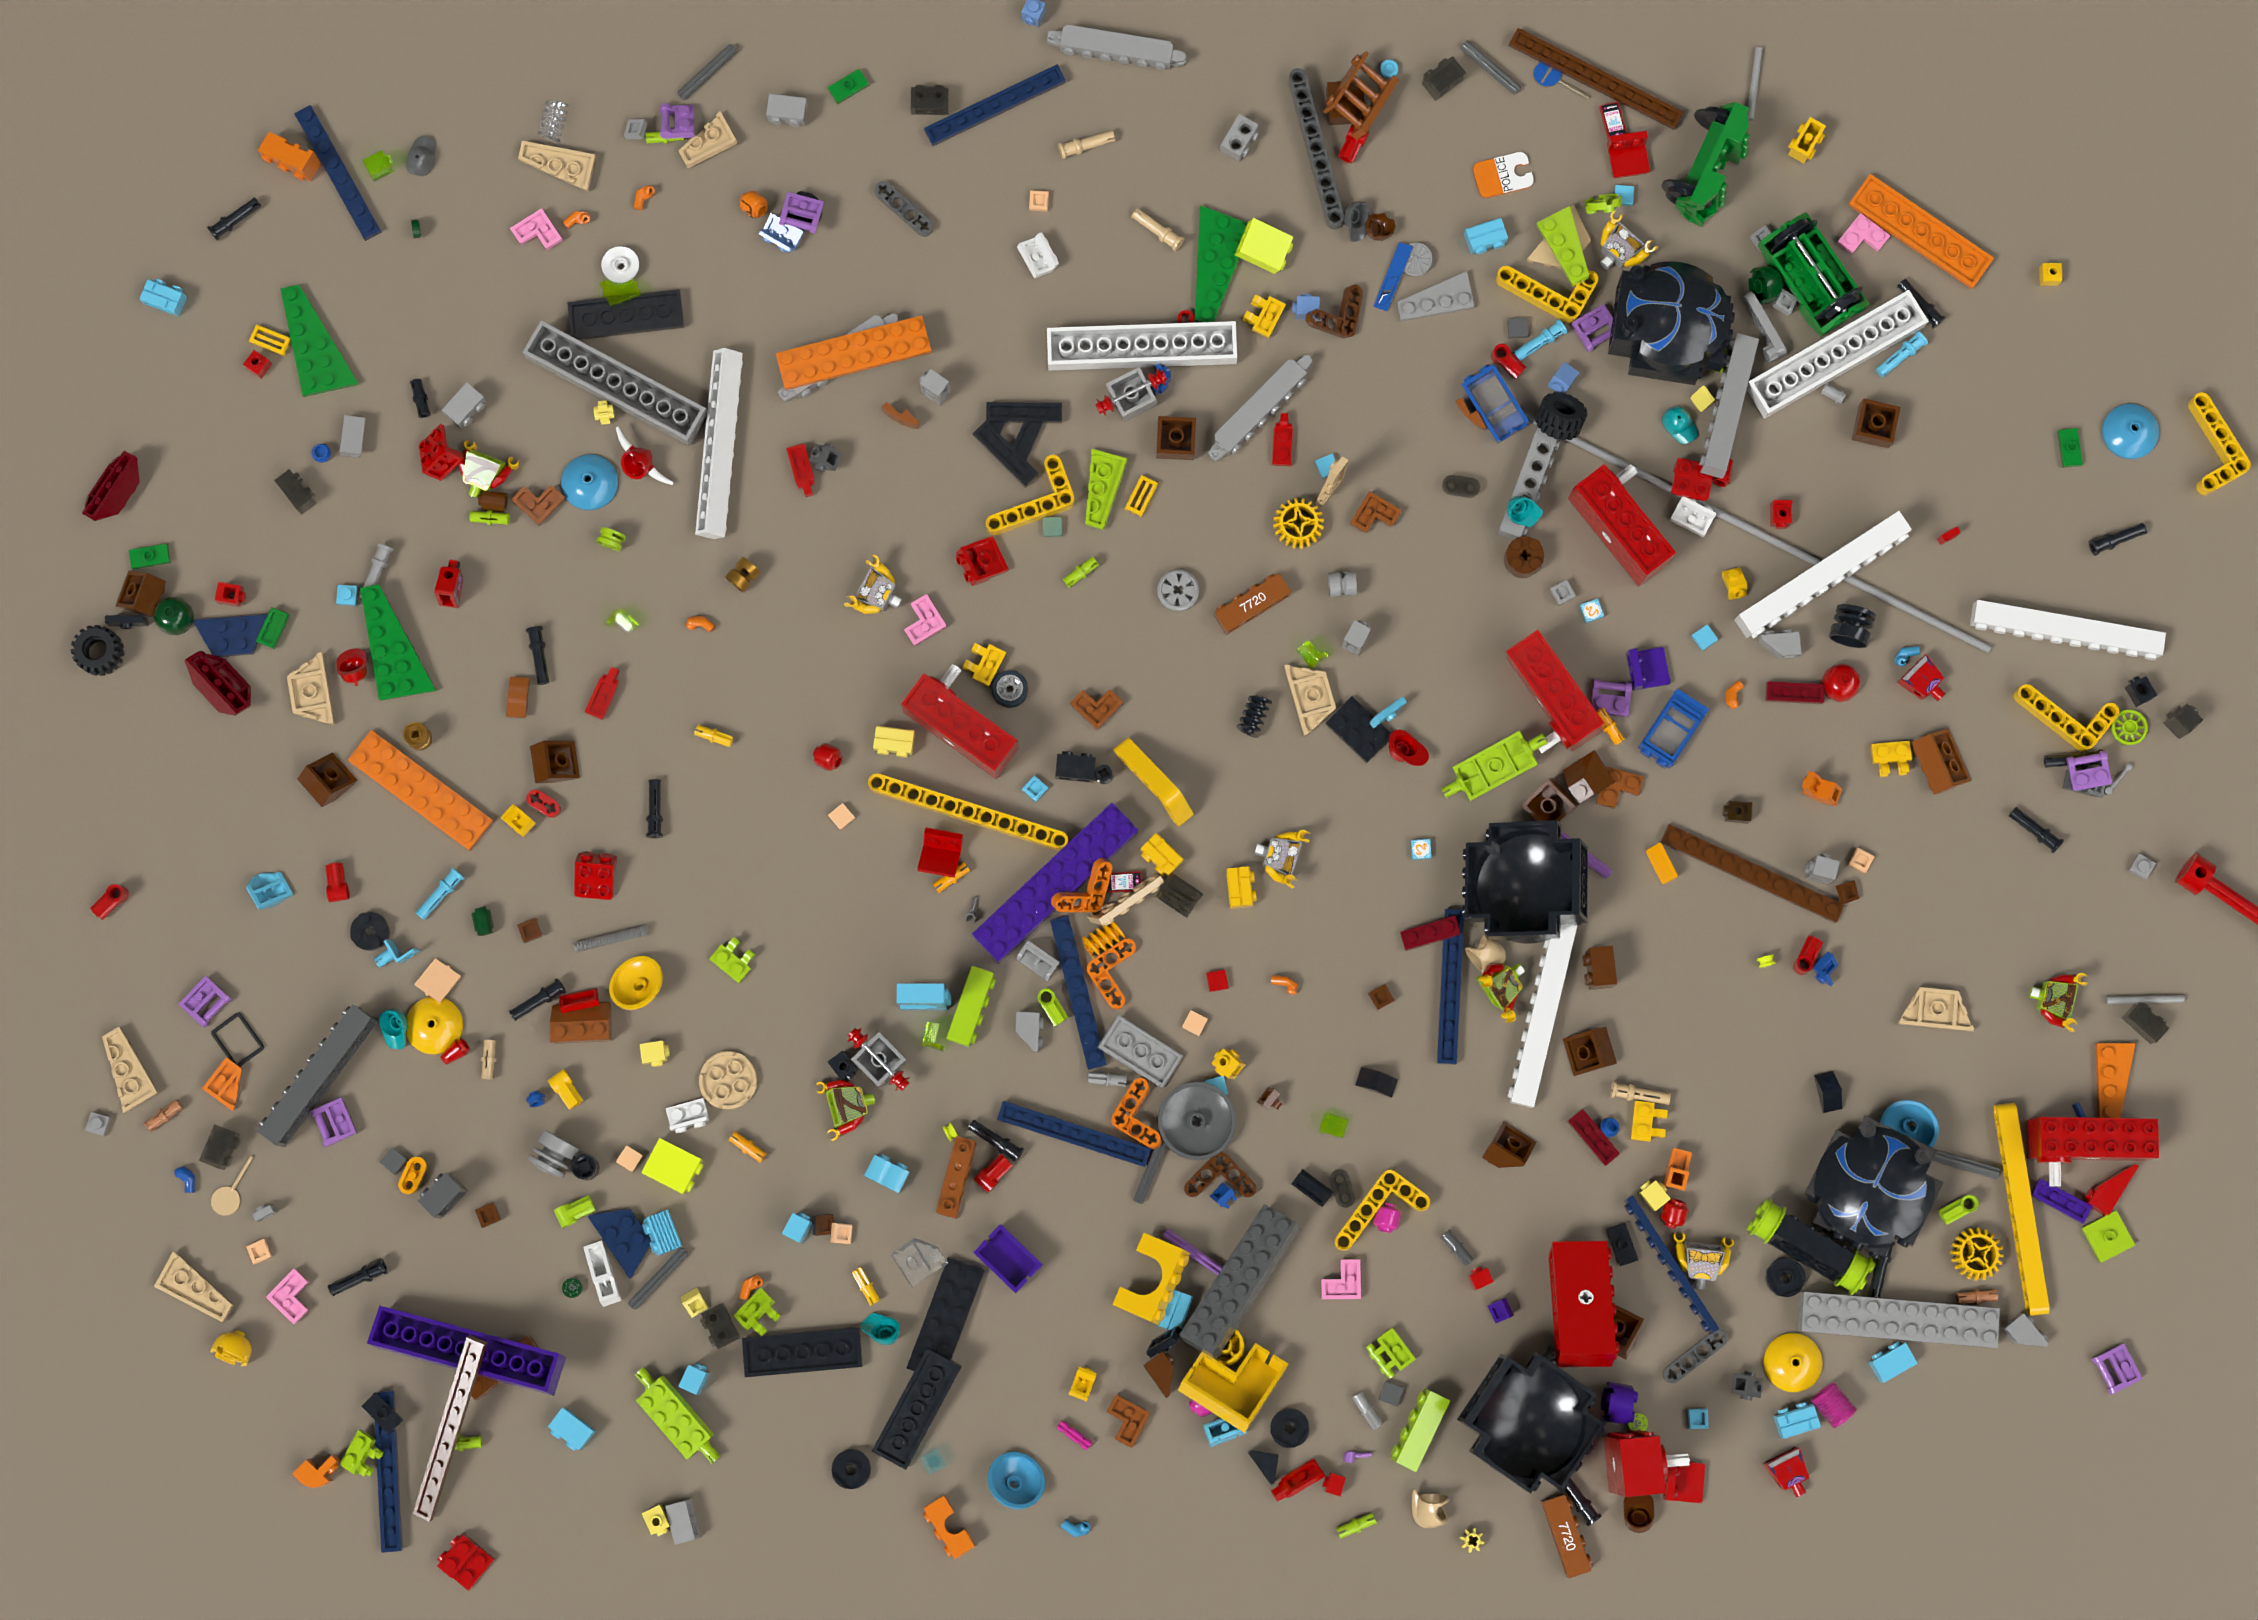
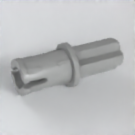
M1108 1071L1107 1073L1089 1072L1087 1080L1088 1083L1103 1084L1106 1087L1108 1085L1126 1087L1127 1075L1110 1074Z
M1363 1392L1352 1397L1361 1411L1360 1415L1365 1417L1373 1430L1379 1428L1382 1422L1373 1410L1374 1406L1370 1405Z

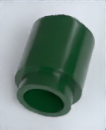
M486 907L474 909L475 912L471 913L477 936L492 934L494 925L491 910H486Z

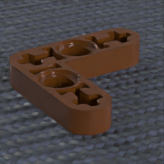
M1351 285L1344 289L1339 316L1315 309L1306 314V323L1312 328L1340 338L1352 337L1357 328L1363 296L1362 289L1358 285ZM1347 307L1352 308V316L1347 314ZM1313 315H1315V318H1316V319H1319V320L1322 319V321H1316V322H1315V319L1313 318ZM1329 319L1334 322L1333 329L1328 326Z
M1223 1152L1211 1157L1184 1186V1192L1187 1196L1197 1197L1221 1174L1243 1197H1252L1257 1190L1256 1184ZM1223 1156L1225 1157L1224 1163L1227 1166L1231 1163L1233 1166L1223 1173L1222 1170L1225 1168L1221 1164L1217 1166L1215 1158ZM1204 1169H1209L1212 1172L1210 1180L1202 1179L1201 1172ZM1232 1169H1236L1240 1174L1239 1179L1235 1181L1231 1180L1228 1176L1229 1171ZM1198 1176V1179L1202 1183H1204L1205 1186L1202 1187L1201 1184H1199L1196 1188V1190L1198 1191L1197 1193H1189L1188 1185H1194L1197 1182V1180H1195L1194 1178ZM1243 1176L1246 1178L1243 1182L1246 1185L1251 1184L1253 1186L1251 1194L1249 1192L1245 1194L1243 1192L1245 1188L1241 1184L1239 1187L1235 1185L1241 1181Z

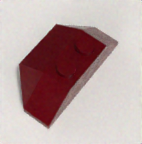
M124 450L120 456L116 457L107 466L87 496L85 509L82 512L83 515L97 521L120 513L140 483L138 459L136 456Z
M198 651L185 659L193 685L218 712L236 716L251 706V686L226 659L206 654L203 651Z

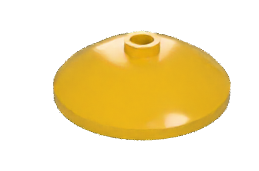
M637 956L628 959L616 969L609 985L611 999L617 1006L625 1010H635L646 1006L660 991L663 982L662 969L654 959L647 956Z
M432 997L423 998L411 1007L406 1016L408 1029L405 1033L409 1042L417 1050L426 1054L435 1055L443 1053L455 1039L458 1040L463 1032V1017L460 1010L454 1003L445 998L441 1003ZM430 1021L435 1022V1025L432 1028H430L428 1025Z
M1786 1333L1776 1337L1768 1345L1764 1354L1763 1365L1768 1379L1777 1388L1787 1392H1800L1816 1383L1822 1371L1823 1361L1819 1348L1810 1338L1798 1333ZM1794 1359H1797L1799 1361V1364L1797 1366H1794L1792 1364V1361Z

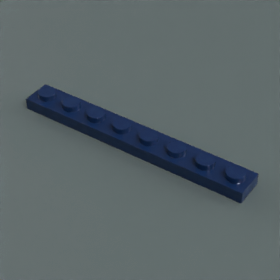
M1058 64L925 127L924 131L933 147L1066 83V79Z
M309 105L294 113L364 240L367 241L382 233L312 106Z
M1445 909L1444 919L1457 916L1462 935L1443 940L1437 1064L1456 1065L1464 917L1462 916V910Z
M1069 916L1050 920L1087 1068L1091 1070L1106 1066L1104 1052L1097 1047L1101 1040Z
M1005 1101L1002 1102L997 1118L999 1121L1142 1167L1146 1166L1151 1148Z
M1632 1195L1624 1201L1626 1203L1624 1205L1629 1215L1633 1214L1637 1220L1635 1224L1640 1232L1644 1231L1646 1234V1241L1651 1249H1656L1658 1253L1656 1255L1657 1259L1662 1265L1665 1264L1669 1270L1667 1274L1673 1282L1676 1281L1680 1287L1678 1291L1684 1299L1687 1298L1691 1303L1689 1308L1695 1316L1698 1314L1702 1320L1700 1325L1705 1332L1709 1331L1710 1334L1719 1330V1327L1634 1196Z
M394 1391L378 1392L395 1410ZM375 1421L376 1447L384 1452L380 1459L376 1458L381 1553L403 1551L396 1429L387 1434Z

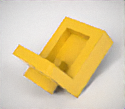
M1741 568L1722 571V579L1727 587L1729 600L1747 596V581Z
M512 804L501 816V819L522 837L536 824L515 804Z
M1078 1367L1068 1395L1087 1402L1097 1373L1086 1367Z

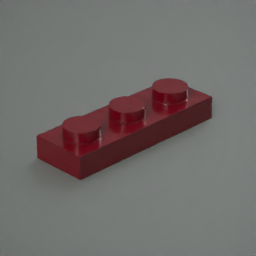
M1767 681L1766 702L1823 704L1824 684Z
M1457 916L1400 932L1405 951L1462 935Z
M1583 1109L1567 1121L1604 1166L1620 1155L1619 1151Z

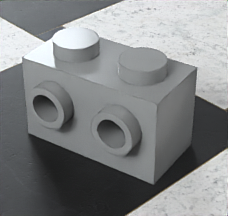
M769 94L766 112L767 120L775 125L786 123L792 127L805 126L808 107L807 99Z
M466 382L446 404L442 412L462 429L472 422V417L477 412L479 413L484 409L487 401L483 395Z
M1827 854L1817 855L1810 862L1806 863L1804 873H1807L1806 879L1827 885L1836 880L1840 861L1831 859L1832 856Z

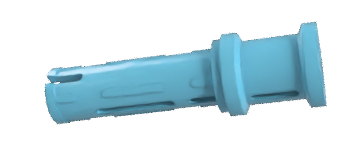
M1557 319L1555 324L1547 329H1542L1541 334L1512 353L1521 361L1543 345L1553 343L1554 339L1560 335L1567 334V329Z
M1919 331L1915 332V336L1909 341H1904L1902 347L1875 368L1876 372L1884 378L1885 375L1908 356H1914L1918 349L1923 345L1926 346L1928 344L1926 337Z
M453 867L450 869L451 872L443 880L439 881L437 889L415 912L423 920L427 918L448 893L454 891L453 888L461 880L465 879Z

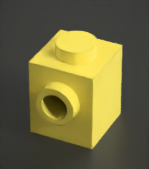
M664 1041L640 1044L642 1064H651L652 1067L662 1066L663 1062L668 1061L667 1056H670L669 1045H665Z
M1648 1180L1640 1187L1642 1190L1638 1193L1653 1212L1670 1200V1197L1666 1194V1187L1656 1180L1653 1182Z
M662 1504L642 1513L651 1535L656 1533L657 1536L669 1532L667 1528L670 1527Z

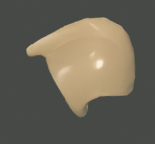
M1486 935L1482 936L1477 949L1472 947H1466L1465 949L1468 958L1482 974L1487 965L1504 963L1506 959L1504 947L1497 941H1491Z
M1413 1489L1412 1515L1415 1522L1423 1528H1435L1447 1523L1448 1517L1442 1506L1449 1501V1498L1443 1494L1425 1493L1419 1495L1417 1489Z

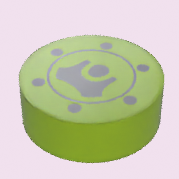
M1635 1413L1633 1423H1628V1427L1632 1431H1645L1648 1426L1647 1418L1640 1413Z

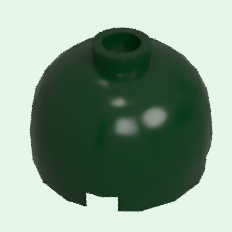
M1768 266L1756 267L1750 271L1753 274L1752 278L1748 279L1749 291L1755 294L1761 305L1774 302L1780 296L1784 285V280L1779 272Z
M168 597L157 604L154 610V619L161 631L168 635L178 636L188 631L187 629L193 624L194 612L185 600L179 597Z

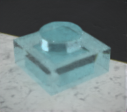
M938 1448L920 1458L929 1475L947 1466Z

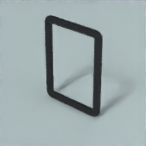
M239 1012L235 1013L211 1032V1035L225 1055L238 1066H242L264 1049L263 1043ZM236 1017L240 1018L260 1046V1048L238 1064L215 1034Z

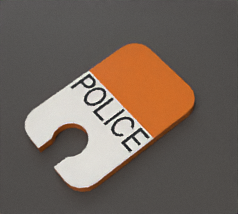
M1517 152L1476 163L1473 173L1480 196L1491 198L1531 187L1534 181L1532 172L1526 173L1524 176H1517L1514 172V168L1518 165H1529L1526 154Z

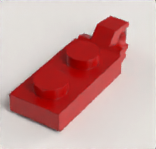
M1281 413L1280 423H1275L1272 453L1273 466L1291 467L1293 428L1292 424H1288V413Z
M805 444L786 448L798 489L803 488L806 498L813 496L811 485H815L814 476Z
M611 667L607 675L603 674L599 678L585 709L586 714L600 720L604 719L618 688L619 680H616L620 672L618 669Z
M1312 1459L1282 1477V1481L1278 1483L1279 1486L1271 1490L1272 1495L1277 1502L1284 1498H1290L1319 1481L1325 1475L1316 1460Z

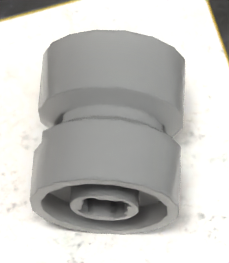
M1355 571L1344 572L1343 575L1339 572L1328 573L1329 597H1340L1342 594H1345V596H1357Z

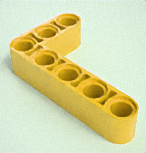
M1503 266L1498 270L1496 283L1505 290L1563 322L1571 324L1578 319L1598 283V275L1594 271H1588L1589 279L1593 281V284L1589 285L1585 281L1577 284L1569 299L1509 266ZM1507 274L1510 279L1504 280L1500 275ZM1517 283H1524L1526 288L1520 289ZM1540 292L1542 297L1536 298L1533 293ZM1575 295H1583L1584 300H1578ZM1550 301L1558 302L1559 306H1551ZM1573 310L1575 315L1569 316L1566 311Z
M2200 392L2189 400L2188 407L2224 464L2203 477L2196 485L2199 494L2209 495L2245 474L2250 469L2251 463L2211 398L2206 393ZM2196 399L2200 400L2203 405H2197ZM2206 415L2210 416L2213 421H2207ZM2216 431L2220 432L2223 438H2219L2216 435ZM2226 447H2229L2233 454H2229L2226 451ZM2236 463L2241 464L2243 470H2239L2236 467ZM2220 472L2225 473L2227 477L2226 480L2222 479V477L2220 476ZM2204 481L2209 482L2211 489L2205 487Z
M1057 455L1047 456L1044 462L1045 471L1053 493L990 515L986 519L988 533L999 535L1041 520L1043 517H1050L1067 511L1074 506V494L1061 459ZM1052 461L1058 463V466L1054 469L1048 467V464ZM1057 479H1062L1065 483L1062 486H1057L1054 482ZM1068 496L1071 498V501L1065 504L1061 502V498ZM1049 502L1053 504V507L1050 510H1046L1043 508V505ZM1027 509H1033L1035 510V514L1033 516H1027L1025 514V511ZM1010 515H1015L1018 518L1015 522L1007 520ZM993 521L1000 524L996 529H992L989 525Z
M2024 684L2014 692V700L2080 752L2088 751L2094 747L2119 715L2118 706L2114 703H2107L2098 709L2084 727L2033 686ZM2021 690L2028 693V698L2021 696ZM2036 702H2040L2043 705V710L2037 709ZM2105 708L2111 711V717L2105 714ZM2051 714L2058 716V722H2054L2051 719ZM2094 723L2100 726V732L2093 728ZM2067 726H2071L2073 728V734H2069L2067 732ZM2082 738L2088 740V746L2083 745Z
M1129 737L1113 749L1122 762L1161 801L1168 815L1178 827L1194 815L1180 790Z
M1393 1170L1383 1172L1335 1237V1247L1340 1251L1348 1250L1390 1193H1393L1416 1211H1424L1429 1207V1197ZM1386 1174L1394 1176L1393 1184H1387L1384 1181ZM1406 1185L1410 1188L1408 1196H1403L1400 1193L1401 1186ZM1379 1189L1382 1191L1383 1197L1381 1200L1373 1198L1374 1190ZM1418 1197H1423L1426 1201V1205L1423 1208L1416 1205ZM1363 1205L1371 1207L1372 1211L1369 1216L1362 1214L1361 1208ZM1352 1221H1357L1360 1224V1229L1357 1232L1350 1229ZM1341 1236L1348 1239L1349 1244L1347 1247H1341L1338 1244V1239Z

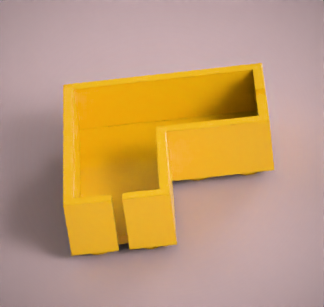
M1255 1343L1238 1370L1234 1372L1202 1351L1182 1380L1178 1391L1245 1433L1285 1373L1288 1363L1273 1355L1267 1365L1265 1362L1270 1352Z

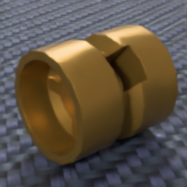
M741 557L735 564L736 569H731L725 578L744 593L751 585L750 581L755 580L761 571L749 560ZM744 570L748 576L745 577L740 571Z
M412 722L405 726L403 739L411 748L422 751L431 745L432 734L423 724Z

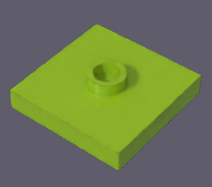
M2117 1210L2081 1228L2099 1263L2135 1246Z

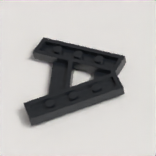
M987 402L986 421L973 432V436L1026 488L1039 476V473L1026 460L1042 424L1062 423V403ZM1023 423L1012 447L1000 435L1004 424Z

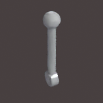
M2127 763L2125 769L2112 785L2105 789L2104 793L2106 795H2111L2113 793L2112 789L2128 770H2132L2133 765L2131 763Z

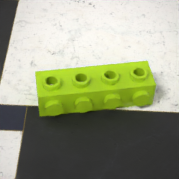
M971 966L946 1038L948 1041L968 1048L970 1044L974 1045L977 1033H974L976 1026L981 1025L984 1015H981L983 1007L987 1008L990 997L987 996L989 989L993 990L996 983V978H993V972Z
M1424 1388L1417 1396V1404L1409 1413V1421L1406 1427L1402 1428L1399 1442L1393 1447L1390 1459L1417 1472L1450 1400Z

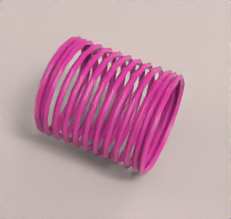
M1836 1382L1823 1388L1811 1400L1816 1408H1818V1411L1822 1413V1416L1826 1418V1421L1831 1423L1830 1425L1833 1428L1843 1424L1857 1411V1408L1850 1402V1399L1845 1397V1394L1843 1395L1841 1389L1837 1387Z

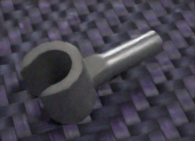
M973 897L969 913L964 917L965 922L968 915L974 917L973 923L976 922L975 908L978 900L976 897Z

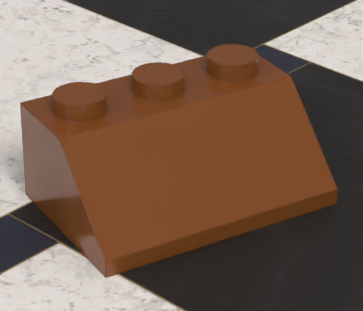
M1949 728L1930 733L1912 742L1914 753L1919 758L1921 769L1925 773L1929 787L1934 795L1971 781Z
M611 1002L599 1003V1006L561 1013L560 1005H552L550 1042L553 1044L612 1041Z

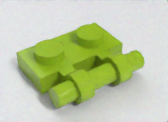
M1390 1328L1376 1339L1381 1345L1376 1349L1372 1343L1365 1347L1370 1353V1358L1377 1362L1380 1367L1379 1370L1382 1374L1385 1373L1388 1379L1395 1375L1391 1370L1393 1366L1396 1365L1399 1371H1401L1416 1360L1393 1328ZM1384 1351L1391 1359L1388 1363L1380 1355Z

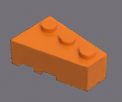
M268 132L257 150L262 156L261 159L268 164L272 162L277 164V168L287 173L290 171L294 173L293 176L300 181L305 179L311 182L321 165L314 151L309 149L306 152L300 149V145L296 143L293 145L287 142V139Z

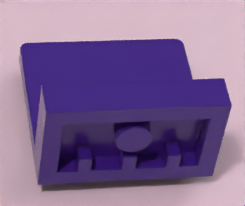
M1663 647L1637 651V648L1628 650L1626 658L1633 691L1669 685L1671 683Z

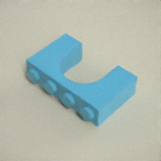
M897 984V1005H900V1010L947 1011V1006H951V994L944 984Z

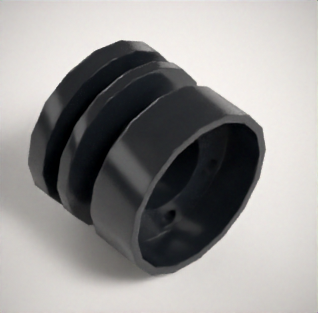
M1837 605V614L1834 615V619L1838 623L1832 624L1829 638L1844 646L1867 648L1871 633L1867 630L1873 628L1876 614L1871 610L1856 605Z

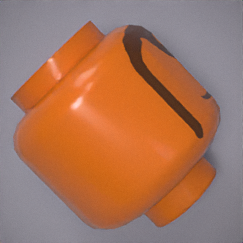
M749 191L741 196L740 209L753 219L762 217L768 209L767 200L756 191Z

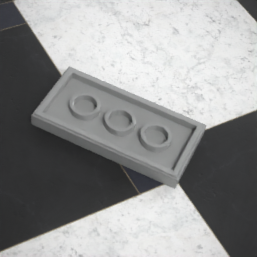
M1117 1014L1097 1046L1162 1089L1183 1055Z

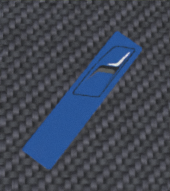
M1399 242L1375 301V308L1388 311L1412 251V246Z

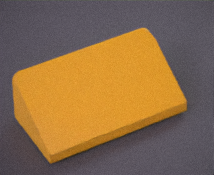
M1658 843L1646 850V854L1662 884H1666L1678 877L1662 843Z

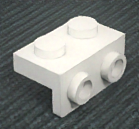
M1042 232L1038 233L1035 238L1021 242L1017 246L1034 279L1053 272L1059 265L1057 256L1053 253L1048 240Z
M1682 497L1670 521L1704 537L1716 513L1709 506H1702L1696 503L1695 499Z

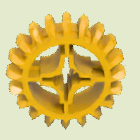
M1294 498V504L1287 500V506L1281 504L1280 508L1282 511L1276 510L1278 516L1273 518V521L1277 522L1273 524V528L1278 529L1275 535L1282 534L1279 541L1282 542L1286 539L1285 546H1288L1291 542L1293 543V549L1296 548V544H1299V548L1303 549V543L1310 547L1311 543L1309 540L1316 543V537H1321L1322 535L1319 531L1324 529V526L1320 525L1324 523V519L1319 518L1322 516V512H1316L1318 509L1317 505L1311 508L1312 501L1304 504V498H1302L1301 503H1298V499ZM1301 510L1307 512L1312 519L1302 516ZM1294 511V518L1283 522L1284 517L1289 512ZM1297 516L1298 520H1300V523L1303 522L1301 524L1300 531L1299 527H1297V524L1295 525ZM1314 525L1312 532L1303 537V529ZM1285 528L1294 530L1297 537L1290 535Z
M1979 1227L1975 1228V1231L1969 1228L1968 1234L1965 1231L1961 1232L1962 1238L1959 1236L1955 1237L1958 1244H1951L1952 1247L1956 1248V1251H1950V1254H1955L1956 1258L1951 1259V1262L1957 1261L1958 1264L1954 1268H1962L1959 1272L1960 1275H1964L1967 1272V1279H1971L1973 1276L1975 1281H1978L1979 1277L1982 1280H1986V1274L1992 1277V1270L1995 1272L1999 1271L1996 1264H2003L2002 1261L1998 1260V1257H2004V1254H1999L1998 1250L2003 1249V1246L1997 1247L1996 1244L2000 1240H1992L1995 1235L1994 1233H1990L1987 1236V1229H1983L1981 1232ZM1979 1238L1987 1244L1979 1247L1971 1239ZM1967 1244L1968 1254L1963 1258V1248ZM1974 1250H1975V1251L1982 1250V1251L1980 1252V1255H1979L1980 1258H1979V1257L1972 1258V1257L1974 1256V1253H1975ZM1991 1250V1260L1987 1264L1986 1254ZM1975 1261L1983 1269L1974 1270L1967 1264Z

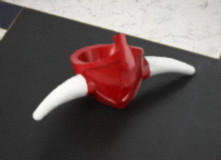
M616 427L618 439L626 451L621 458L623 472L631 479H642L649 474L658 481L673 485V481L664 477L652 465L650 450L635 448L624 437L620 428Z

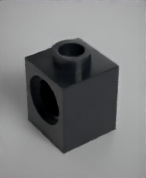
M2137 676L2129 680L2130 685L2125 687L2135 707L2158 696L2147 676L2141 679ZM2137 686L2143 688V694L2137 692Z

